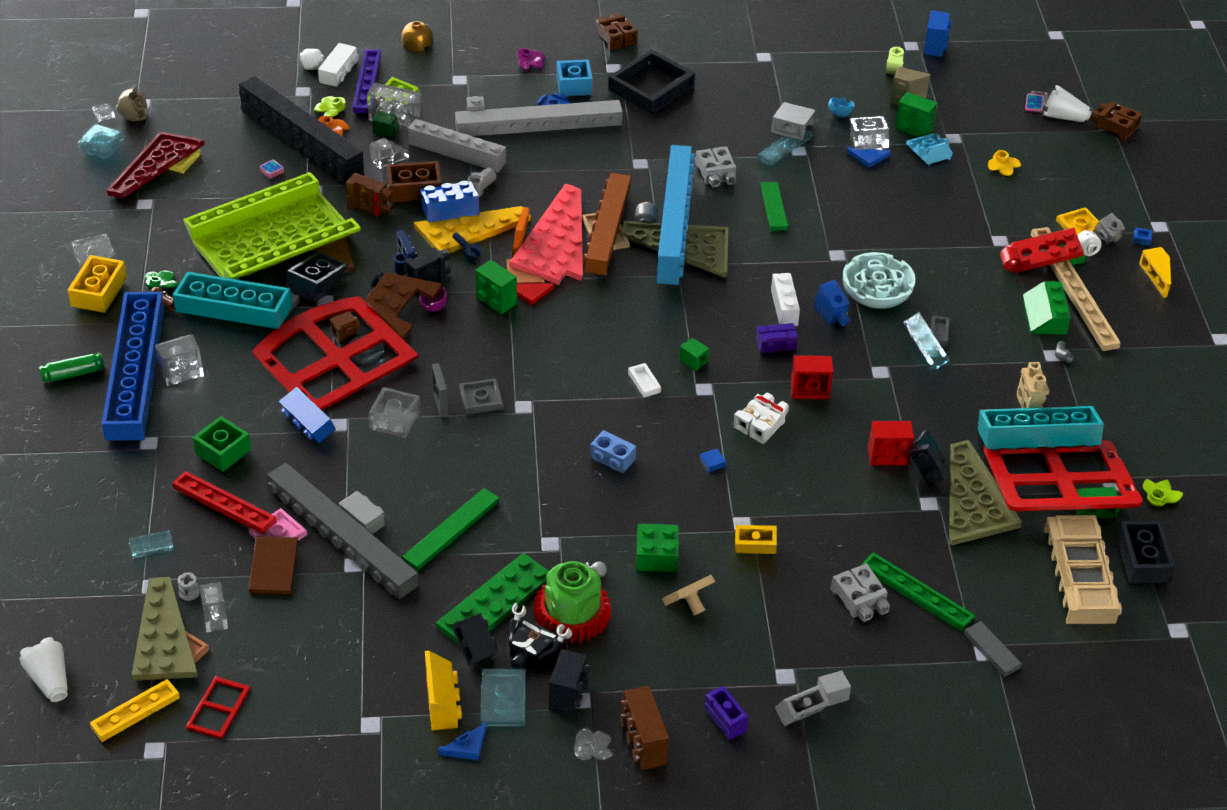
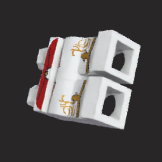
M769 393L763 396L757 394L742 411L738 410L734 414L733 427L746 435L750 433L749 436L764 444L785 423V416L788 413L789 405L784 401L778 405L775 404L773 395ZM741 423H746V427H743ZM757 432H762V436H759Z

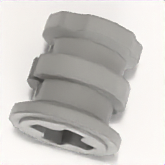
M187 572L178 577L180 598L186 601L196 599L200 594L196 576L193 573Z

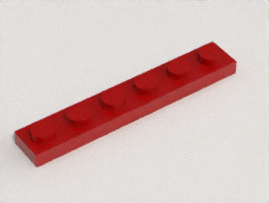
M187 471L172 482L173 489L261 534H264L277 523L276 516Z

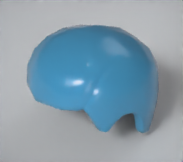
M832 97L828 102L830 112L837 117H847L855 106L853 101L847 103L845 97L842 99Z

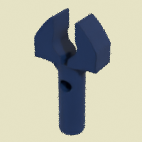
M457 232L453 234L452 237L465 249L463 256L468 260L475 261L476 257H479L481 254L480 246L477 243L474 245L469 244Z

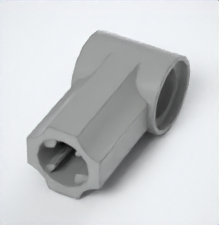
M488 167L478 175L468 177V182L471 181L478 197L483 195V189L496 180V173Z

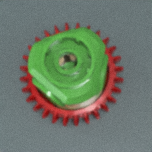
M569 561L553 567L547 574V585L542 586V590L538 591L534 600L533 612L537 625L556 634L557 627L561 624L565 625L562 634H565L569 628L572 631V636L569 639H564L563 642L565 643L568 640L571 644L577 640L581 644L582 639L589 642L590 636L596 638L597 633L602 634L603 629L607 628L610 620L611 604L610 598L607 597V592L603 591L599 574L596 570L590 569L585 564L577 561Z

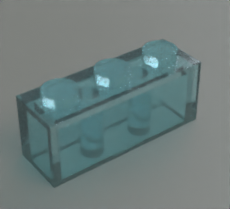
M919 312L903 322L934 370L950 361Z

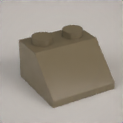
M899 67L894 76L890 104L898 106L899 101L907 92L927 99L931 74Z

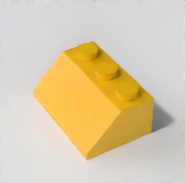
M425 651L431 730L458 728V719H462L461 705L456 706V701H460L459 688H454V684H458L457 671L452 670V662L431 651Z

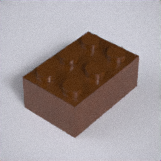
M438 161L387 165L388 189L394 191V196L390 203L421 200L420 189L427 186H442Z
M644 686L624 691L623 700L620 701L622 714L619 717L621 726L626 727L627 742L633 746L632 754L634 761L639 763L641 770L667 765L669 736L650 687Z

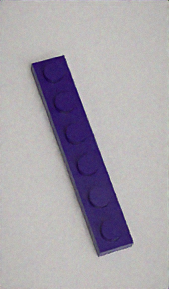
M365 49L353 103V113H370L381 50Z

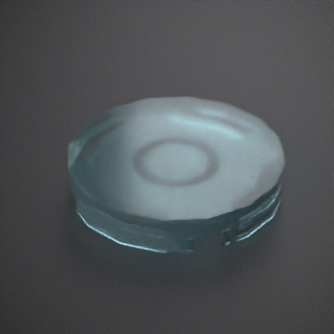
M362 335V336H359V337L354 338L353 340H351V341L349 342V344L353 343L354 341H356V340H358V339H360V338H362V337H364V336H366V335ZM380 342L378 345L362 351L361 354L354 355L350 360L361 365L376 363L385 354L384 343Z

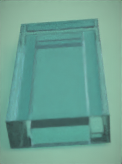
M170 530L128 538L132 558L174 549Z

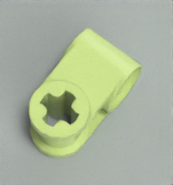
M892 47L890 49L886 74L895 75L898 68L903 67L904 50L902 48Z

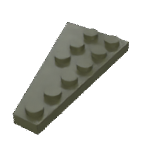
M170 577L149 578L132 670L133 681L198 677Z

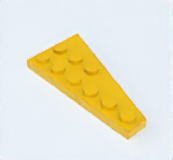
M523 207L480 212V215L462 216L460 218L429 223L427 220L414 222V228L432 248L434 247L438 251L445 248L452 253L463 248L452 237L454 233L457 232L472 245L517 227ZM529 214L528 222L531 221V215H530V214Z

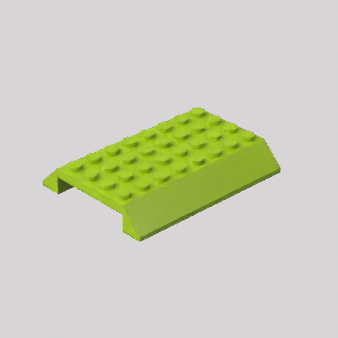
M311 172L183 219L194 246L219 277L236 280L346 238L361 230V227L353 218L345 220L320 193L319 181Z

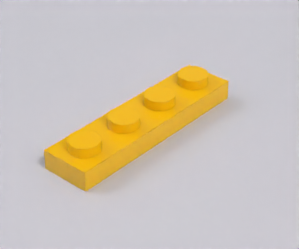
M166 679L91 721L90 727L101 742L176 701L180 698L179 692Z

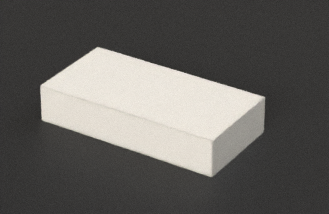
M646 363L628 368L629 376L643 397L661 393V386Z

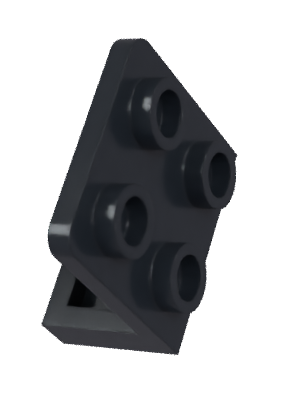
M928 430L923 431L908 453L927 483L946 480L949 474L943 465L945 457Z

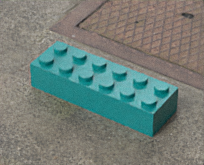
M193 272L185 274L172 295L176 312L280 329L293 306L290 288Z
M1093 406L980 410L978 432L986 448L991 450H998L999 448L1017 449L1028 447L1034 449L1037 447L1054 448L1056 446L1101 445L1104 427Z

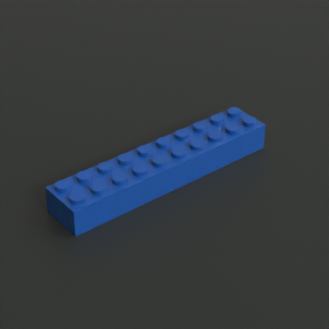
M124 292L102 419L105 441L145 440L164 315L162 292Z

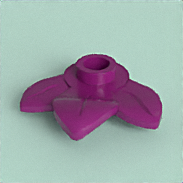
M521 48L517 52L518 63L524 70H528L530 66L543 69V60H546L547 57L542 52L531 51L527 48Z

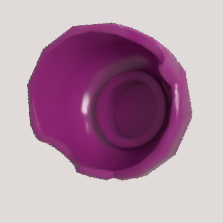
M442 287L433 300L420 294L419 302L427 311H439L446 305L447 292Z

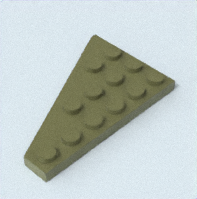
M624 221L623 236L627 237L630 241L659 251L662 223ZM688 225L684 262L721 277H727L729 227Z
M966 440L951 444L949 488L950 546L1021 528V519L1015 511L1007 508L998 484L970 441Z

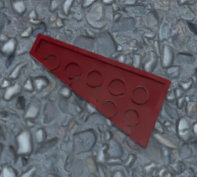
M159 132L106 190L108 196L126 197L204 146V139Z

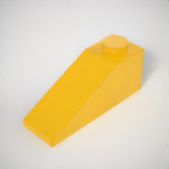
M1162 247L1143 250L1139 264L1165 298L1171 285L1170 257Z

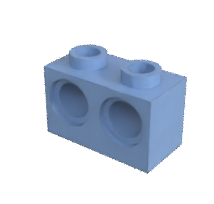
M603 430L591 443L590 458L609 466L613 470L624 473L636 460V445Z

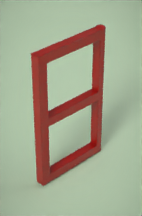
M215 676L185 728L223 739L249 693L250 686ZM217 683L243 690L234 708L207 701ZM203 706L230 714L220 732L193 724Z

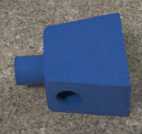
M832 280L820 285L813 306L814 309L828 324L839 322L841 326L848 324L850 321L847 315L849 301L837 281Z

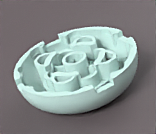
M871 252L852 258L848 265H845L843 284L847 293L856 302L870 308L886 309L900 305L908 299L915 286V274L905 261L902 260L900 262L893 259V255Z

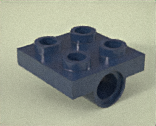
M404 230L397 231L398 253L393 256V267L396 274L404 275L406 274L404 273V260L407 258L414 260L417 257V251L415 247H412L410 236H406Z

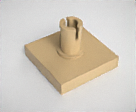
M711 574L662 598L666 606L679 599H686L694 616L705 611L697 595L698 590L714 583L715 580Z

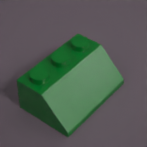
M1044 281L1023 294L1030 334H1067L1071 317L1062 282Z

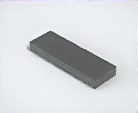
M981 621L965 629L964 635L1004 677L1021 669L1022 663Z

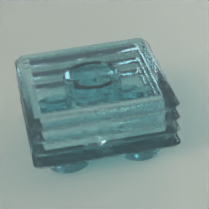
M95 123L77 141L79 143V151L85 152L88 155L99 156L102 159H108L125 141L124 134H122L123 131Z

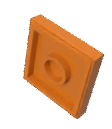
M523 207L516 227L512 256L519 250L526 235L530 209L527 207Z

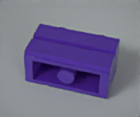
M793 323L757 326L756 342L760 353L791 351L797 349L798 335Z
M724 686L706 694L704 709L721 731H724L725 736L729 740L747 731L749 716Z

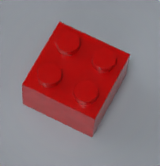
M794 356L790 382L792 399H830L834 373L832 356Z
M872 421L868 443L870 465H909L911 456L908 452L914 442L911 421Z

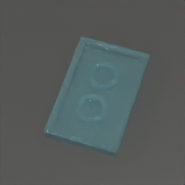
M482 669L481 725L485 722L487 726H525V669Z

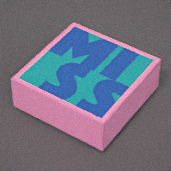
M1027 94L1025 111L1041 113L1044 96Z
M274 159L259 166L260 171L269 179L284 173L283 167Z

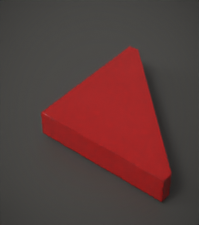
M517 284V297L533 305L554 289V284Z

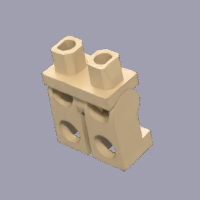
M1029 362L1027 368L1021 369L1022 375L1016 395L1020 406H1022L1021 408H1043L1042 404L1046 401V395H1049L1046 378L1042 373L1040 362Z

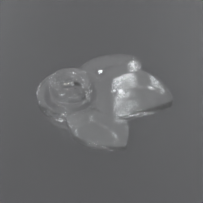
M583 728L576 734L575 755L582 760H589L592 757L599 760L609 759L613 754L607 747L611 743L612 738L605 732H595L593 734L589 728Z

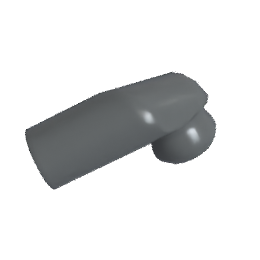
M1058 341L1055 350L1056 358L1066 363H1071L1074 356L1065 349L1066 343L1064 341Z

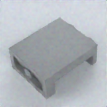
M784 102L773 116L771 132L803 140L806 127L813 124L815 110Z

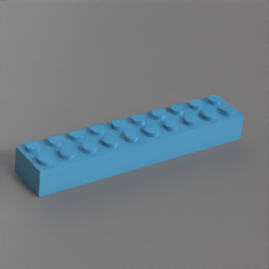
M671 145L658 251L657 283L679 285V278H683L684 267L681 266H684L685 243L687 242L693 184L692 177L694 175L695 153H691L692 146Z

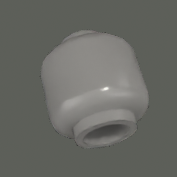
M650 202L640 203L635 210V222L656 223L658 209Z

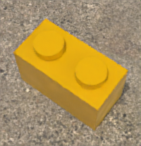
M736 525V553L776 554L777 526Z

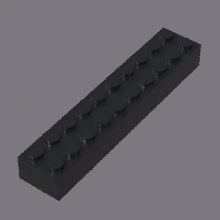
M256 76L239 83L240 107L243 113L253 118L254 121L270 130L275 136L284 140L285 143L291 145L296 151L305 155L345 185H347L346 182L354 173L365 176L363 151Z

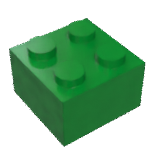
M907 92L899 101L895 129L917 137L929 135L934 126L937 102Z
M492 260L475 270L476 298L500 314L505 313L517 304V276Z
M222 416L192 437L195 454L222 472L251 451L249 433Z
M638 524L636 571L677 572L679 558L678 525Z

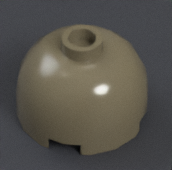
M137 87L123 91L118 98L116 106L118 113L131 122L145 120L148 117L145 114V109L148 108L146 99L142 92L139 93L137 91Z

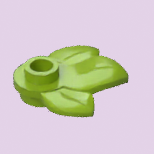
M325 97L321 100V103L315 106L314 112H324V116L334 117L346 108V101L343 97Z
M1146 479L1143 483V490L1148 494L1147 500L1154 506L1176 503L1182 498L1183 493L1172 491L1168 480L1155 484L1151 480Z

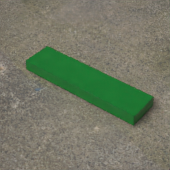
M778 182L761 183L760 188L770 231H787L788 224Z

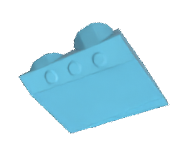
M932 133L906 142L929 166L931 163L941 160H950L953 154L949 148V139H940V135Z

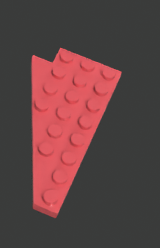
M565 183L511 259L509 267L542 277L544 280L557 285L560 284L565 275L580 281L582 280L581 189Z

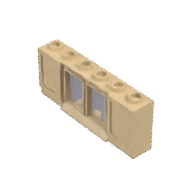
M1057 515L1056 517H1047L1044 532L1049 533L1048 545H1053L1051 558L1052 561H1057L1055 575L1061 576L1059 591L1065 592L1063 608L1069 609L1066 624H1116L1118 616L1122 613V606L1118 601L1117 587L1113 585V572L1109 570V557L1105 555V542L1101 540V527L1098 525L1096 515Z

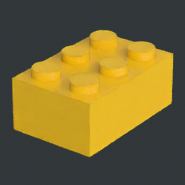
M90 255L68 288L71 307L106 313L127 279L124 261Z

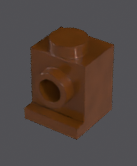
M350 311L330 319L331 334L339 343H342L344 338L357 334V328L360 327L358 318L354 317Z

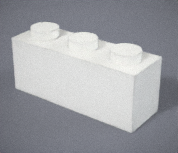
M338 43L318 69L319 83L337 87L344 80L346 74L351 71L353 65L357 63L359 57L357 48Z
M791 273L773 274L771 293L779 324L793 323L794 326H798L800 308Z

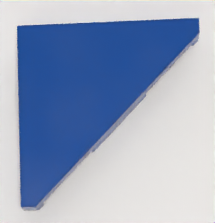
M847 148V154L868 168L889 157L891 154L890 150Z
M483 722L480 727L458 736L450 744L444 747L440 746L438 750L439 755L479 760L487 723Z

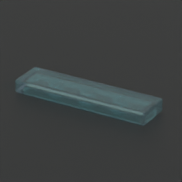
M805 129L803 140L784 136L758 153L757 159L771 166L811 139L813 132Z

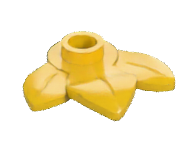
M998 150L993 155V159L988 162L989 170H998L1004 176L1012 175L1013 168L1021 167L1020 161L1009 157L1008 152L1004 150Z

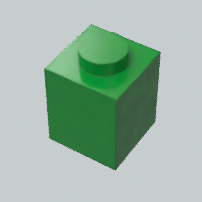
M691 338L680 346L679 360L695 371L708 362L709 348L696 339Z

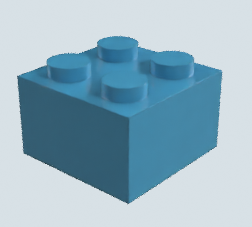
M589 60L557 61L556 78L559 94L566 97L592 95V73Z

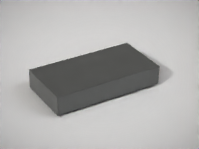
M931 317L929 345L948 347L950 318Z

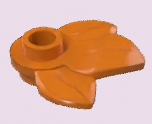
M330 116L319 118L320 122L342 137L343 131L349 130L348 124L343 120L333 119Z

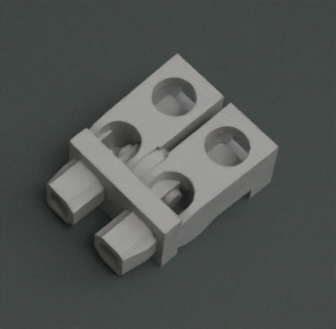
M727 146L713 148L712 151L711 149L696 151L695 165L700 169L705 184H710L712 187H718L721 182L725 181L728 185L735 184L736 165ZM724 152V155L720 156L717 153ZM707 154L708 157L703 158L702 155Z
M867 563L851 569V572L848 570L833 576L830 590L834 595H839L853 618L858 616L865 622L873 617L872 610L874 609L881 615L889 612L888 592L883 588Z

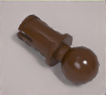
M160 287L151 288L149 292H162L165 307L170 311L176 310L174 300L169 296L168 292L163 291Z

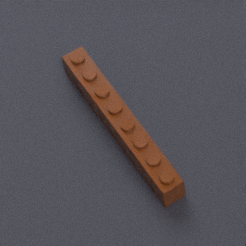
M611 173L609 179L605 181V190L603 189L602 200L599 202L600 211L597 210L596 218L589 237L590 243H587L586 246L587 254L583 256V265H585V272L607 275L630 192V175Z

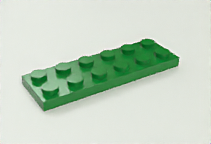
M522 553L438 620L436 628L459 645L451 626L481 613L488 623V630L490 632L513 613L512 606L515 603L518 604L519 608L538 593L543 585H547L549 570L525 553Z

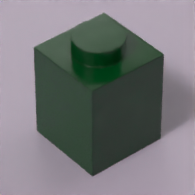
M378 111L372 119L373 134L392 138L399 129L397 115Z

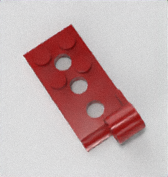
M1074 227L1013 242L1000 252L1004 269L1014 273L1084 256ZM1030 253L1029 256H1023V254Z

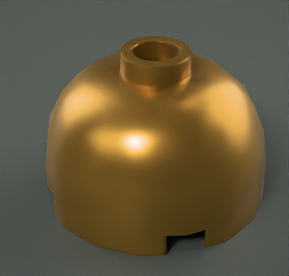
M414 21L404 27L401 35L402 45L407 46L408 50L423 51L425 50L424 47L429 46L430 48L432 46L433 34L427 24Z

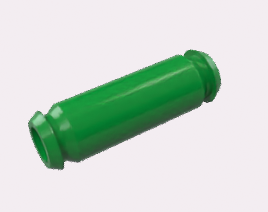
M97 352L96 355L87 354L47 363L45 366L41 365L39 370L42 382L46 383V381L54 382L94 373L99 369L103 370L105 366L102 354Z

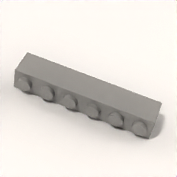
M415 119L408 127V144L483 168L489 167L495 172H499L506 164L505 146Z

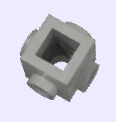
M1110 213L1101 219L1094 229L1097 231L1100 239L1108 244L1111 241H1118L1122 237L1125 227L1121 220L1117 219L1113 213Z

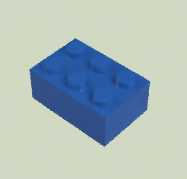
M461 181L457 184L446 183L442 186H427L420 189L421 207L428 223L460 218L462 216L480 215L478 194L471 181Z

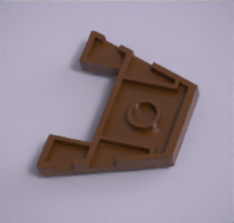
M385 273L366 298V304L404 340L412 330V325L398 318V316L416 292L433 300L441 290L442 284Z

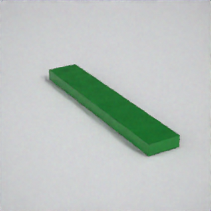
M483 488L404 554L402 560L414 570L419 571L497 505L499 497Z
M874 552L861 564L867 563L878 580L961 632H964L975 620L974 614Z

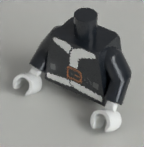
M515 603L512 606V612L515 616L514 619H511L507 633V645L510 648V656L513 658L511 665L515 669L520 670L525 664L532 668H537L541 664L555 660L564 645V639H569L572 636V631L568 628L566 633L562 634L565 625L561 624L557 627L556 634L527 619L520 621V618L526 614L527 610L523 605L522 611L517 613L518 604Z

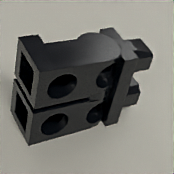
M433 247L430 251L425 252L423 256L414 260L407 258L404 260V273H406L404 275L406 277L443 283L445 282V275L451 273L450 265L445 262L451 259V254L445 248L438 251Z

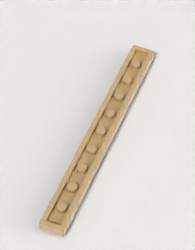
M1048 227L1032 229L1031 236L1033 238L1052 232ZM1066 260L1050 264V267L1058 280L1062 282L1064 290L1101 350L1106 351L1120 348L1121 342L1070 261Z

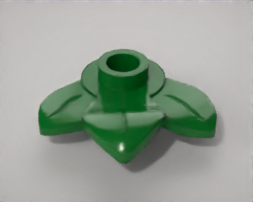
M165 270L159 273L151 271L145 275L146 286L149 291L153 287H160L161 289L174 288L179 283L173 280L175 274L172 271Z

